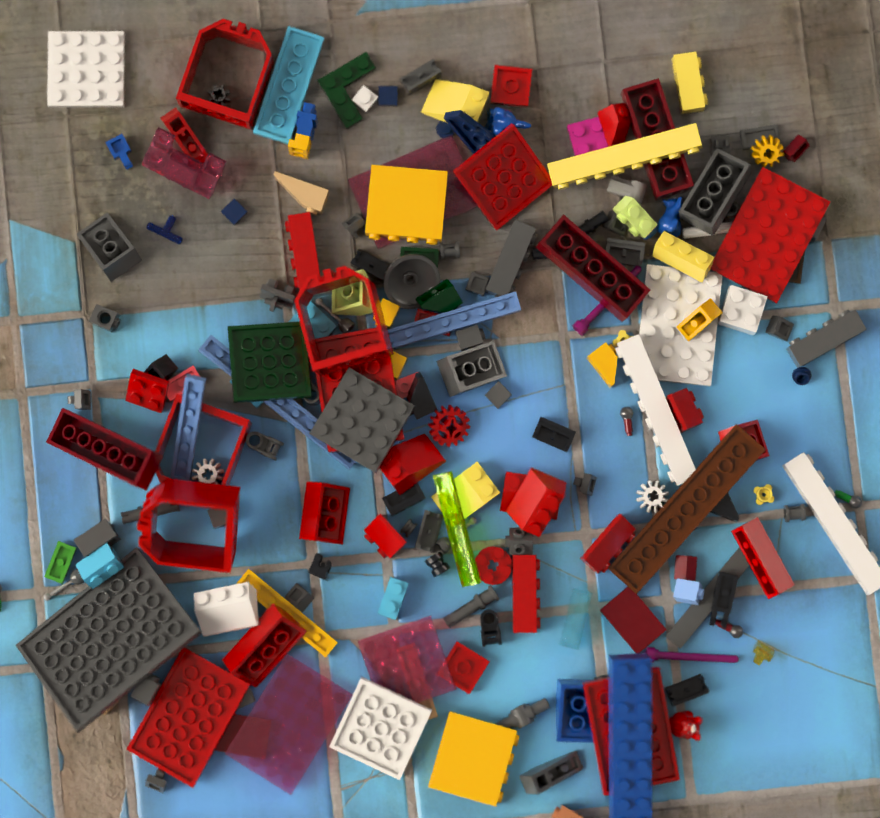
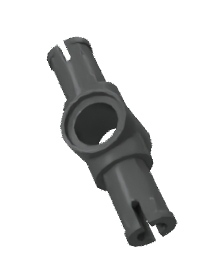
M546 698L532 705H520L511 710L508 717L495 724L510 729L513 727L520 729L532 723L536 715L549 709L550 705Z

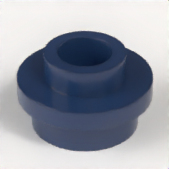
M799 367L792 373V378L798 385H806L812 376L811 371L805 367Z

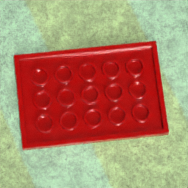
M762 167L714 257L711 270L755 293L768 296V300L777 304L825 214L830 201Z
M377 327L315 339L320 360L381 343ZM391 355L349 367L397 395ZM348 368L322 376L316 373L321 411L324 410ZM403 429L395 441L405 440ZM327 445L328 453L339 452Z
M184 647L176 658L126 750L194 788L251 684Z
M659 666L652 668V786L680 780ZM608 677L582 683L602 792L604 796L609 795Z

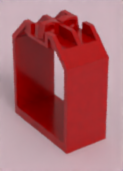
M221 19L199 30L176 100L182 108L252 130L274 65L273 57L260 30L250 27L248 31L245 23L239 22L236 27L232 25V21ZM217 37L264 51L266 55L248 113L188 94L205 44Z
M346 266L336 268V272H333L331 268L323 270L324 276L318 277V274L307 277L294 301L313 372L322 376L394 355L376 285L372 281ZM359 281L365 283L381 343L320 360L307 310L313 295Z
M176 394L155 452L161 455L165 452L179 415L183 395ZM202 403L201 413L242 427L221 484L230 485L252 422L249 419ZM159 464L156 475L161 483L169 477L164 476Z
M165 479L146 493V500L143 503L137 523V530L142 531V536H139V547L157 565L231 573L237 548L240 487ZM165 502L227 510L225 547L166 541L156 531L158 505Z

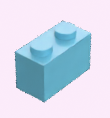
M108 543L76 564L82 579L92 589L124 568L117 552Z
M390 577L377 614L396 620L409 583Z

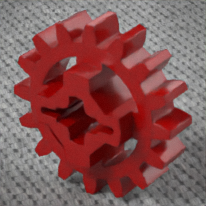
M448 405V409L441 406L440 412L435 410V417L430 416L433 423L428 424L432 428L429 433L433 436V440L435 442L438 441L441 446L444 443L447 447H450L451 443L457 446L458 440L464 441L463 435L468 436L466 429L470 428V425L467 424L470 419L465 416L466 413L463 410L460 411L458 406L453 408L452 405ZM455 415L459 417L460 421L456 420ZM438 430L443 432L444 437L439 434Z

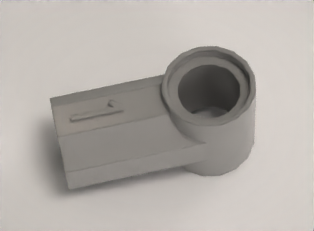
M612 175L607 192L621 197H632L639 204H642L647 185L639 181H628Z

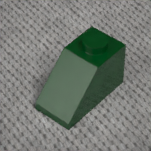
M448 279L415 298L422 309L444 313L457 309L463 303L453 284Z

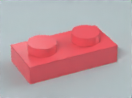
M194 365L168 380L167 397L170 402L175 400L176 394L183 395L185 376L187 374L200 377Z

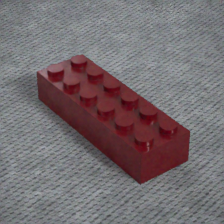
M659 78L622 89L621 97L623 103H626L631 119L630 124L635 139L675 129ZM684 153L680 154L681 157L670 160L668 157L662 159V162L658 164H644L655 201L690 191L694 187Z
M564 214L536 245L540 252L621 322L629 317L650 292V289Z
M63 407L46 443L147 491L163 458V455Z

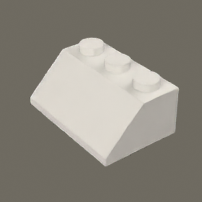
M249 582L194 593L195 614L204 637L259 626L257 590Z

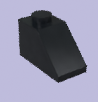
M165 354L152 362L144 372L169 380L178 370V367Z
M420 372L416 373L407 395V401L415 406L411 415L414 414L416 419L437 410Z
M728 493L710 512L733 522H738L739 520L737 511Z

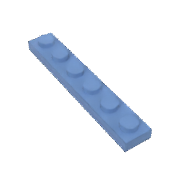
M191 374L185 376L170 477L172 479L191 480L206 378Z

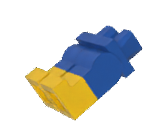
M304 102L303 110H298L296 137L295 140L289 139L288 143L290 155L305 159L309 157L314 128H317L318 125L316 105Z

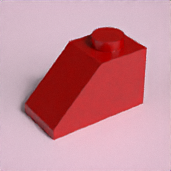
M626 103L612 104L598 111V117L608 147L624 143L631 123Z

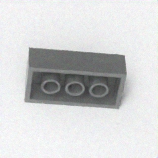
M716 148L679 210L680 220L714 236L751 175L750 164Z

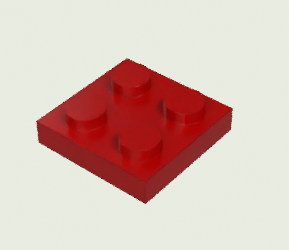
M495 65L490 103L528 108L532 69Z
M133 369L130 374L125 401L162 413L169 381Z
M456 641L437 675L470 695L490 661Z

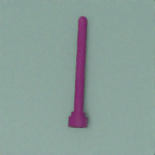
M636 266L631 271L635 277L642 271L641 266ZM599 303L584 319L577 320L572 325L574 330L581 336H584L588 332L589 324L605 307Z
M646 647V653L652 658V663L658 661V659L737 663L739 661L736 655L661 652L655 649V647Z

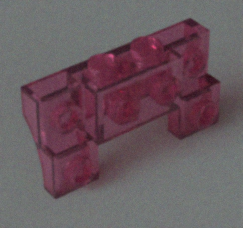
M158 127L144 156L142 166L210 199L214 194L219 178L222 176L226 161L209 153L205 162L202 163L172 148L175 135Z

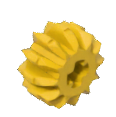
M762 135V140L755 139L757 145L751 146V149L754 151L751 153V156L756 158V164L761 163L762 167H766L769 164L770 167H773L774 161L780 162L778 157L783 156L781 150L784 147L782 144H779L780 140L778 138L774 139L772 135H769L766 139Z

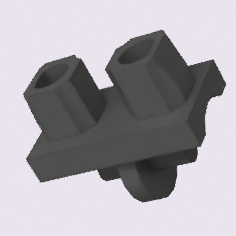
M269 279L265 285L262 284L260 298L265 299L264 303L271 305L269 309L271 312H274L275 308L283 309L284 306L292 309L295 299L294 287L286 285L284 291L277 289L279 283L276 280Z

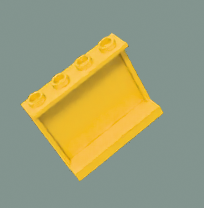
M371 165L365 235L373 240H380V237H386L389 241L407 239L409 243H418L420 240L426 241V244L437 245L438 242H442L448 171Z
M449 711L428 787L496 807L497 802L501 803L504 793L500 791L502 783H507L509 775L506 772L507 765H512L514 754L511 753L512 748L517 746L520 735L516 734L517 730Z

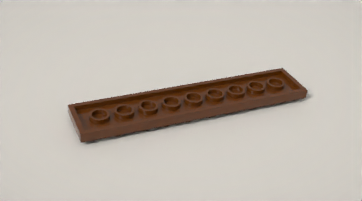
M736 424L608 569L637 594L766 449Z

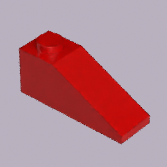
M176 107L160 117L194 168L210 159V156Z

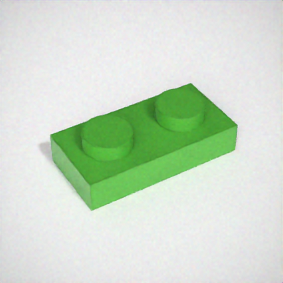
M58 541L44 577L63 584L77 548Z

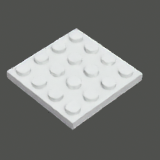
M48 31L47 106L124 107V31Z
M361 677L329 747L400 780L432 709Z

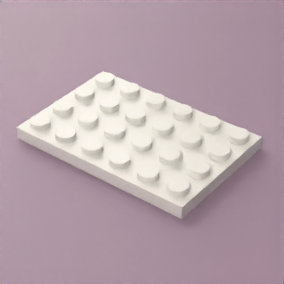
M647 264L644 284L650 289V292L642 301L639 335L658 381L710 387L718 317L690 341L683 336L677 326L710 298L719 307L722 275L709 271L704 281L700 282L673 267Z

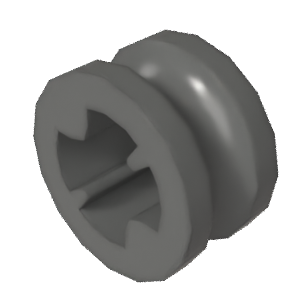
M409 519L400 530V533H405V537L408 538L418 524H413L412 520Z

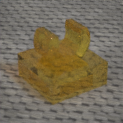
M759 640L754 645L753 652L756 655L753 658V662L759 666L764 659L770 662L774 656V649Z

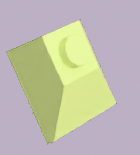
M361 269L356 271L357 273L368 278L365 270ZM359 281L333 289L332 313L353 316L373 313L366 284Z

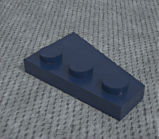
M462 110L445 113L444 120L473 154L495 137L493 133Z

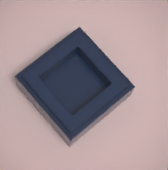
M379 86L378 106H397L398 86Z
M235 199L221 210V213L234 226L248 213Z

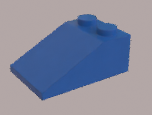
M557 679V742L593 743L582 683L591 680Z

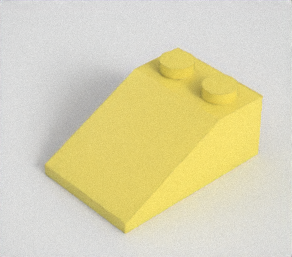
M435 79L421 113L446 122L444 120L446 112L462 110L479 123L490 92L473 85Z
M476 462L437 491L431 498L454 528L498 496L500 492L480 464Z

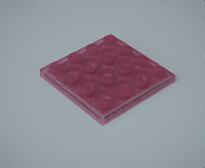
M431 616L358 641L372 682L417 703L456 690Z

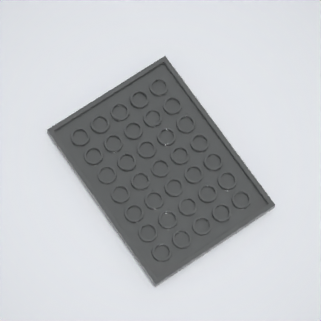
M137 547L121 559L124 566L123 569L94 589L90 586L85 588L15 645L78 733L202 633Z

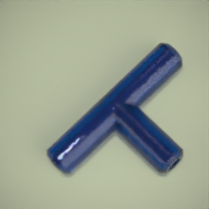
M172 215L168 217L163 228L151 222L147 224L146 228L166 239L179 245L183 241L182 237L170 232L176 220Z

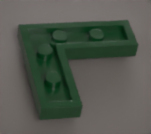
M367 52L318 80L319 85L346 129L363 120L346 92L345 87L376 70Z

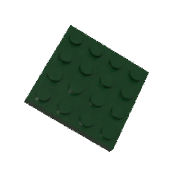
M300 322L227 327L234 403L311 398L307 347Z

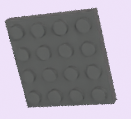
M348 368L309 434L376 473L415 409V406L353 369Z

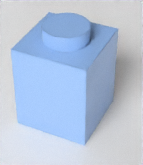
M677 578L673 598L677 602L699 605L700 600H703L704 589H702L703 587L700 582Z

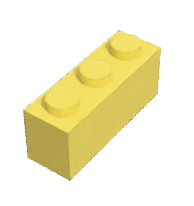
M696 52L673 55L672 64L681 114L704 111L708 101L707 95L703 94L702 90L705 83L703 75H700L699 68H701L700 57H697Z
M663 231L659 237L652 257L700 282L704 281L714 261V256L666 231Z

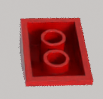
M424 433L392 446L379 469L397 493L401 495L444 464L446 460Z

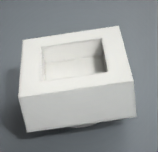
M363 85L353 97L352 102L367 113L378 100V96Z

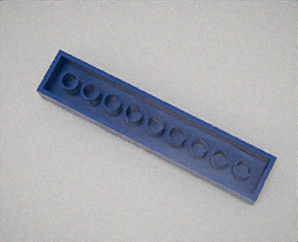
M647 653L608 655L609 818H652V658Z

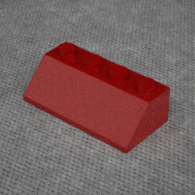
M274 603L258 619L259 626L251 627L222 659L231 674L248 682L255 688L258 687L307 632L289 613Z

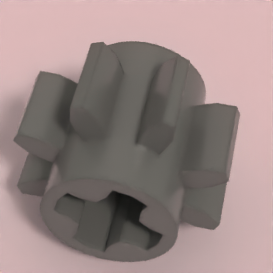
M214 85V89L208 91V94L212 96L208 101L225 106L226 102H231L227 97L231 94L230 90L224 91V85L221 88ZM222 93L223 98L220 97L217 100L216 95L219 96Z

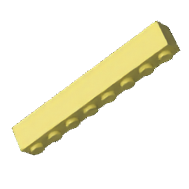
M694 123L551 162L547 166L552 186L562 190L569 188V184L576 183L581 185L587 183V179H603L606 177V174H621L625 172L624 169L631 167L632 170L642 168L643 164L651 163V165L658 164L664 158L669 157L672 160L681 157L680 154L688 152V155L695 154L703 147L697 124Z

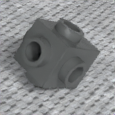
M520 527L509 528V536H505V547H509V555H533V534L523 531Z

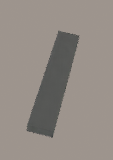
M740 548L734 552L719 572L738 575V579L749 567V563ZM718 573L705 587L703 600H700L699 605L691 604L666 634L665 637L678 648H682L711 613Z

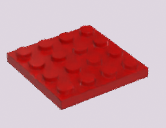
M512 123L453 170V173L495 230L500 229L552 186L549 173Z

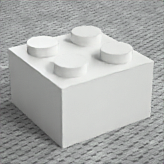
M730 285L721 311L723 313L718 319V325L755 335L768 296Z

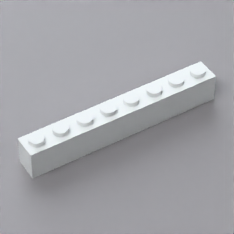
M638 334L616 343L618 347L615 348L619 359L623 358L625 363L622 366L626 376L631 377L633 382L630 383L631 389L640 398V401H637L641 412L645 411L648 417L645 419L649 430L653 429L655 436L652 438L655 446H660L663 454H660V458L663 464H667L669 467L668 477L671 483L675 482L678 486L684 483L696 469Z
M803 452L782 465V467L866 595H871L880 589V567L876 563L878 559L872 551L869 552L867 549L865 538L862 535L859 536L855 531L857 527L853 520H848L844 514L846 512L844 506L840 502L837 503L834 499L836 495L830 486L827 487L823 482L825 480L823 474L819 470L816 471L813 467L814 461L811 456Z

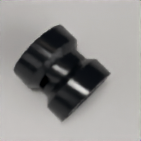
M441 551L425 560L426 565L432 568L431 573L433 577L450 569L448 563L443 562L444 556Z

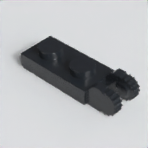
M718 572L709 625L714 626L717 611L724 612L721 628L726 629L728 617L732 610L738 575Z

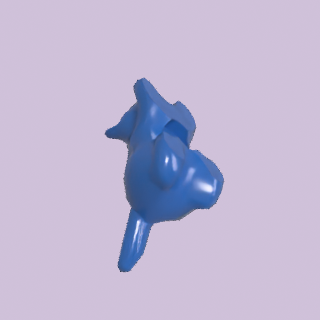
M489 107L487 109L488 119L485 128L494 135H498L511 123L516 128L526 129L531 127L530 123L517 120L509 110L495 107L494 109Z
M683 197L662 200L666 211L659 219L658 225L646 238H643L644 240L652 238L656 233L662 234L663 231L675 237L681 234L682 226L679 220V210L684 203Z

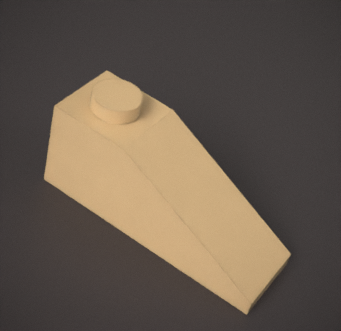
M276 171L274 172L275 179L304 209H307L306 212H310L317 216V213L322 215L330 194L329 190Z

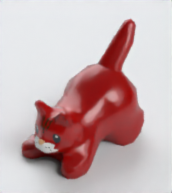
M682 711L674 713L669 718L673 736L700 741L699 728L702 723L701 716L693 717L692 711Z

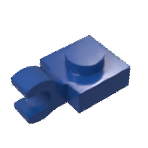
M123 134L105 142L114 160L120 158L126 170L133 167L127 156L132 151Z

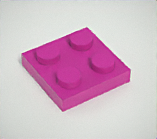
M599 117L567 125L574 156L608 147Z

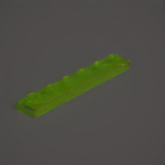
M452 471L435 474L433 479L461 585L466 587L480 584L481 580Z

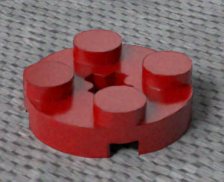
M486 547L475 558V574L486 584H501L511 574V557L500 547ZM489 561L498 562L499 566L496 567V571L488 569Z

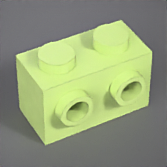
M624 196L612 209L617 214L618 220L629 227V232L635 237L646 238L658 225L632 197Z

